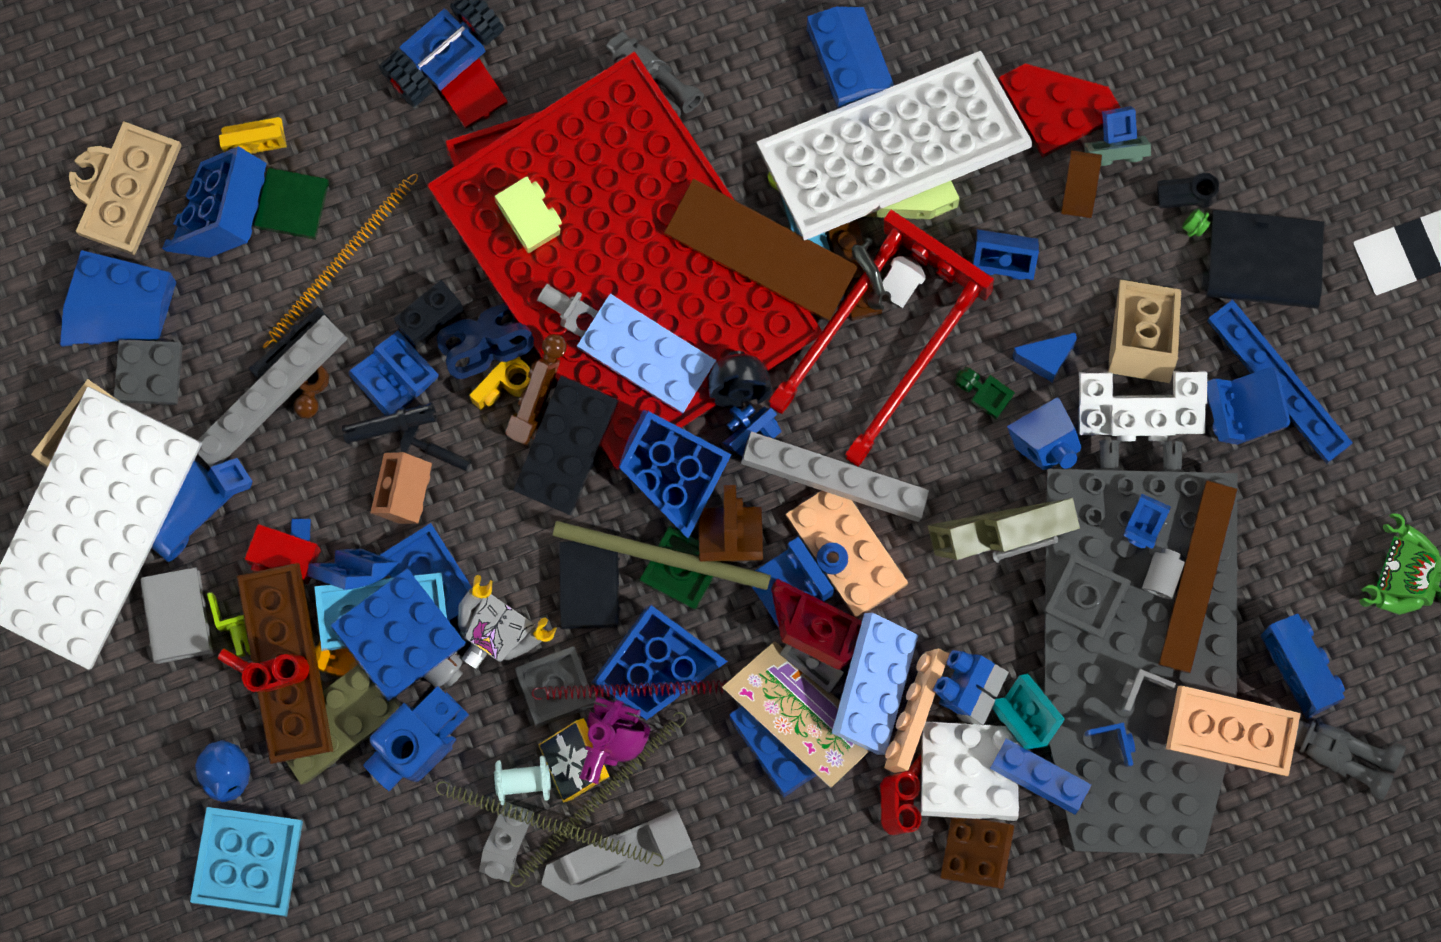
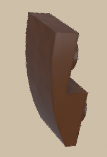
M1071 150L1061 214L1092 218L1102 160L1101 154Z

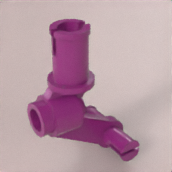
M599 696L595 702L607 705V707L594 704V710L607 714L600 722L592 724L588 730V737L593 743V748L586 746L585 749L588 752L579 775L580 779L588 780L595 784L599 783L606 756L610 757V753L604 752V748L610 745L615 738L613 724L619 717L637 723L639 718L627 713L640 716L641 712L639 709L625 706L623 701L616 700L612 702Z

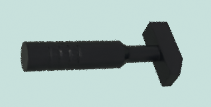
M419 426L412 427L411 431L405 432L400 441L401 452L408 453L411 445L424 450L428 455L466 472L471 465L472 460L434 443L428 444L416 439Z

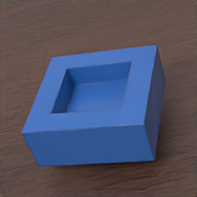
M1129 106L1102 111L1104 141L1111 144L1137 139L1136 112L1133 107Z
M238 458L212 466L208 472L209 477L223 498L248 490L253 483Z

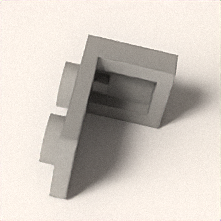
M506 802L504 815L507 814L509 807L511 805L508 802ZM512 804L510 817L513 815L516 805ZM518 806L515 815L516 819L518 818L522 807ZM523 808L521 821L526 816V812L528 809ZM529 810L527 823L531 819L533 811ZM503 812L498 815L484 846L479 872L487 874L491 878L509 882L514 871L517 853L530 823L526 824L525 820L520 822V817L518 820H515L514 816L512 818H509L508 815L504 817Z

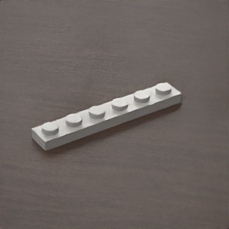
M323 315L198 439V441L202 442L198 451L200 457L210 467L223 463L348 338Z
M751 432L748 436L741 461L743 465L919 522L922 518L929 492L927 489Z

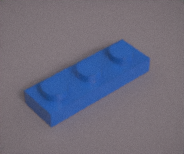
M1007 738L990 767L991 770L1074 815L1078 812L1091 787V784L1024 749Z

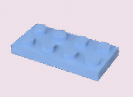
M609 294L576 347L681 414L687 408L716 361L612 294Z
M864 613L832 734L877 755H885L890 743L916 646L917 634L877 614Z

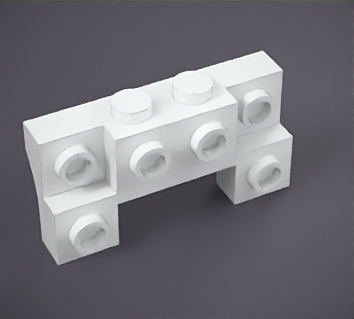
M1173 371V396H1113L1112 372H1079L1078 434L1117 436L1118 441H1136V436H1148L1149 441H1166L1167 435L1205 434L1207 372Z

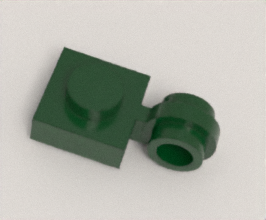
M966 366L963 370H958L955 375L957 378L954 383L968 393L972 389L978 391L971 402L994 419L998 418L1015 394L1014 391L991 375H989L984 384H981L978 381L980 376Z

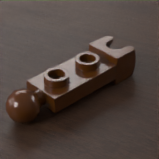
M548 335L542 342L544 358L535 361L531 366L528 374L530 378L528 388L523 391L518 401L520 410L511 416L505 434L522 444L527 445L530 438L535 439L542 422L540 416L560 364V360L557 358L563 356L567 348L565 339L560 335Z

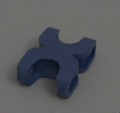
M502 303L485 310L480 314L478 321L463 319L444 327L438 332L437 345L446 356V366L449 373L457 379H465L485 371L490 367L492 360L507 362L528 353L534 344L532 332L526 325L518 323L515 318L510 322L501 324V320L506 314H512L506 304ZM519 335L525 337L519 344H513L509 341ZM455 336L461 339V341L454 345L446 344L450 337ZM466 357L469 358L465 366H455L458 360Z

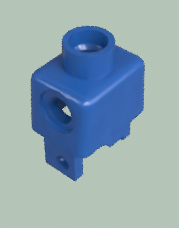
M437 686L415 709L403 703L372 734L370 744L376 752L363 766L388 791L402 778L412 782H419L453 749L452 745L457 739L453 736H448L469 714L447 692L445 693ZM408 742H413L414 749L412 754L403 759L401 754L402 748Z

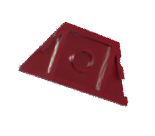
M777 578L772 585L771 591L782 642L837 670L849 664L853 657L862 621Z

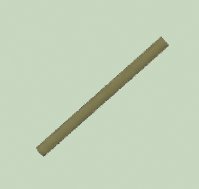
M556 521L553 536L764 590L768 589L771 577L769 574L718 561L700 562V557L560 521Z

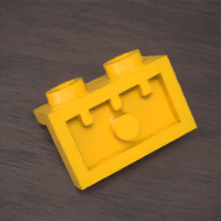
M280 117L226 126L221 129L222 135H219L220 146L223 152L237 146L251 154L287 147L283 122Z

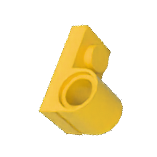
M520 357L507 362H500L469 395L472 403L480 410L486 405L492 406L500 397L502 387L511 395L520 397L523 391L528 388L530 382L528 377L529 366ZM522 373L526 375L525 382L520 385L512 384L510 379L514 374Z

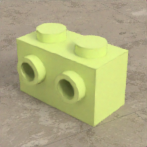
M525 177L495 195V202L529 254L560 235L559 225L562 224V221L553 207L549 210L542 201L546 196L537 181L531 183L529 178Z

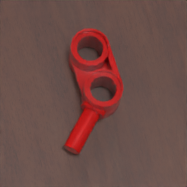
M225 648L218 655V660L242 673L244 686L253 692H270L300 683L306 679L309 673V664L300 655L281 654L274 659L260 663H254L253 661L248 663ZM289 661H292L295 665V672L291 677L286 673V665ZM262 669L266 679L260 686L257 683L256 676L259 670Z
M921 755L909 767L908 771L888 775L883 778L880 784L881 825L884 831L890 835L914 832L921 824V813L914 806V798L918 796L921 787L918 776L921 774ZM898 782L902 785V793L898 789ZM899 814L903 817V825L899 821Z

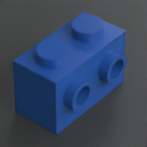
M977 229L972 264L988 275L998 274L1009 276L1013 279L1034 280L1039 254L1038 239Z

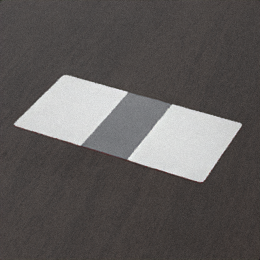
M1441 210L1354 241V246L1375 295L1441 272Z

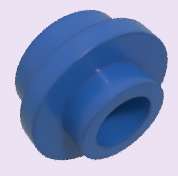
M827 543L817 553V564L827 574H838L848 564V553L838 543ZM835 553L838 555L839 560L836 563H830L826 558L827 555Z

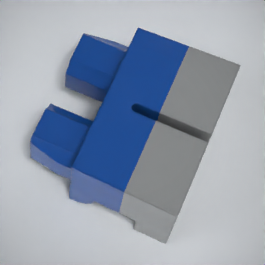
M953 650L947 659V665L955 671L951 679L943 676L938 679L933 691L941 698L939 704L957 713L956 717L963 722L984 725L995 702V699L992 697L998 696L1009 672L982 655L967 654L962 651Z

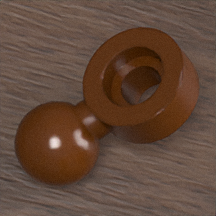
M322 365L312 374H318L316 383H310V376L300 386L303 394L296 398L294 411L301 418H312L318 412L319 404L315 394L322 392L329 382L328 371Z

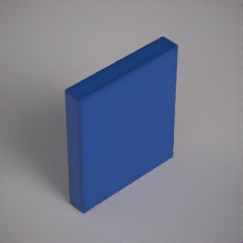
M292 519L291 535L310 541L311 519Z

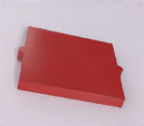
M480 59L474 61L441 90V93L465 129L483 118L488 119L492 112L508 103Z

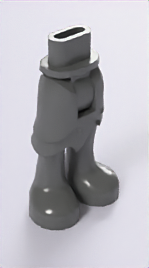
M623 31L607 43L606 48L613 54L612 60L615 63L632 52H636L656 84L661 83L675 99L677 105L666 97L679 118L681 115L680 109L684 113H689L701 103L704 94L697 87L685 85L670 73L672 71L671 67L656 57L647 47L639 44L636 38L630 39Z
M1299 720L1295 745L1300 747L1299 752H1306L1310 758L1330 768L1334 773H1339L1344 778L1348 774L1361 781L1370 788L1372 796L1380 801L1384 800L1394 777L1392 774L1396 772L1406 749V746L1399 743H1394L1387 749L1374 747L1354 738L1349 732L1343 731V729L1327 724L1316 726V722L1313 721L1310 725ZM1351 754L1363 758L1387 772L1376 771L1353 761Z

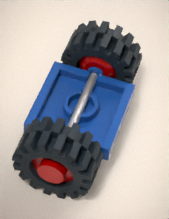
M454 0L450 4V8L453 10V14L458 17V21L444 8L399 47L400 51L397 49L379 65V69L387 78V81L392 84L393 88L412 107H416L434 91L427 78L441 91L486 52L484 46H487L504 31V26L500 19L484 0Z

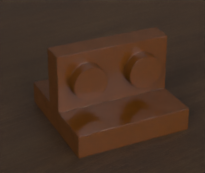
M724 485V507L704 508L699 517L700 562L763 560L762 507H743V497L736 498V485Z

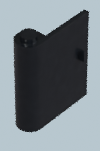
M1213 209L1210 265L1208 272H1202L1200 290L1205 291L1206 297L1318 309L1322 293L1324 221Z

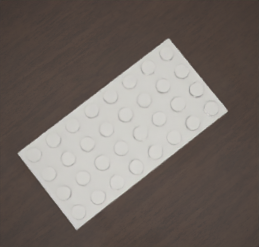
M978 51L757 142V147L805 241L1032 147V142L983 53Z
M87 387L0 564V626L88 670L92 669L197 456L202 442L91 387Z

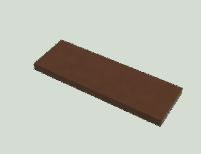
M694 178L664 235L828 322L858 268L854 263L808 239L804 241L801 235Z
M294 563L237 576L251 660L254 663H260L274 659L281 654H294L303 656L309 664V673L304 681L270 692H257L270 764L333 752L300 564ZM289 661L286 665V673L291 677L295 672V665L292 661ZM262 669L259 670L256 676L257 683L261 686L266 679Z

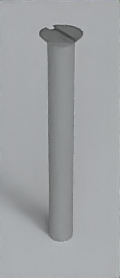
M1054 536L1005 552L994 551L993 559L996 563H999L1001 559L1058 543V537Z

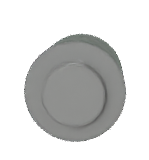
M1162 548L1161 553L1154 552L1142 589L1153 595L1172 599L1185 562L1179 559L1181 554Z

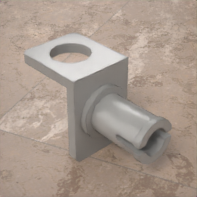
M549 284L545 285L537 301L560 313V318H562L560 325L580 338L584 336L586 331L578 328L576 324L577 317L582 313H587L594 319L598 313L597 310L580 301L582 296L580 292H577L575 297L569 298Z

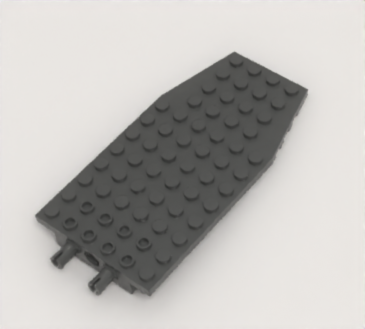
M1100 440V468L1097 470H1046V502L1073 498L1080 529L1057 535L1058 543L1046 546L1045 609L1072 554L1131 581L1104 640L1045 613L1044 694L1065 718L1049 742L1052 761L1054 765L1091 784L1076 815L1067 810L1064 811L1073 850L1077 852L1203 855L1227 763L1167 750L1166 744L1178 686L1237 698V493L1190 674L1158 665L1180 578L1172 599L1148 593L1142 589L1154 552L1161 553L1162 548L1169 549L1181 554L1179 559L1185 562L1205 482L1211 481L1237 488L1238 492V473L1185 472V470H1182L1183 442L1175 441V444H1173V454L1172 441L1162 442L1163 470L1122 471L1119 468L1120 441L1112 440L1110 442L1109 453V440ZM1141 494L1171 506L1153 548L1147 546L1145 548L1137 547L1131 544L1128 538L1124 536L1126 525ZM1142 669L1176 683L1175 687L1169 690L1143 679L1131 711L1129 713L1121 711L1126 699L1121 696L1122 690L1128 678L1134 679L1137 670ZM1124 722L1126 734H1132L1135 744V752L1131 753L1133 766L1125 767L1117 730L1087 737L1085 736V731Z

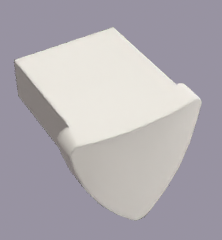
M899 256L890 263L892 267L882 283L884 290L891 294V301L903 308L919 283L922 284L926 278L922 267L915 259Z

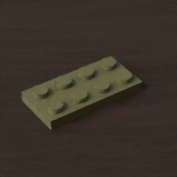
M359 664L323 690L333 752L286 761L301 785L307 784L372 736L401 706L397 698L388 702Z

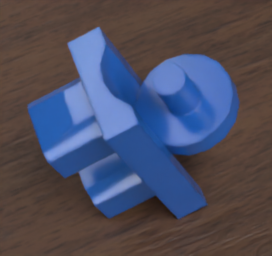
M750 404L743 411L734 406L729 410L734 418L726 426L731 431H734L739 425L741 427L722 443L728 450L735 451L743 457L748 436L751 432L757 433L759 431L761 435L772 439L781 433L782 430L774 419L777 414L771 407L768 409L764 406L748 419L755 412Z

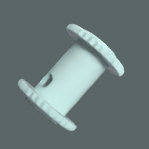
M540 756V766L502 770L500 760L496 761V771H494L495 790L501 805L505 803V795L543 791L544 800L550 798V771L544 756Z

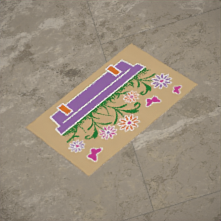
M774 641L722 688L832 788L869 750L832 734L840 700L831 692L825 691L781 656L780 653L783 648Z

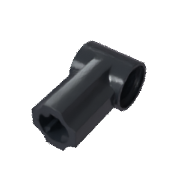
M1201 173L1191 178L1157 181L1159 209L1194 205L1200 208L1210 207L1217 200L1219 181L1210 173ZM1201 185H1207L1212 189L1213 193L1207 196L1201 195L1197 188Z

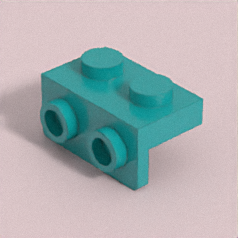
M1029 674L1019 675L1005 698L995 699L992 706L1000 721L1007 726L1015 736L1016 741L1024 749L1047 746L1065 720Z

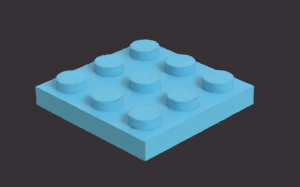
M207 807L190 902L193 904L287 917L303 821Z

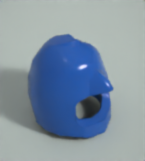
M220 740L208 744L197 757L195 764L197 779L204 792L210 798L227 802L236 799L243 793L249 782L250 766L248 758L238 745ZM233 787H236L235 789L231 790L230 792H227L229 789H231V788H233Z

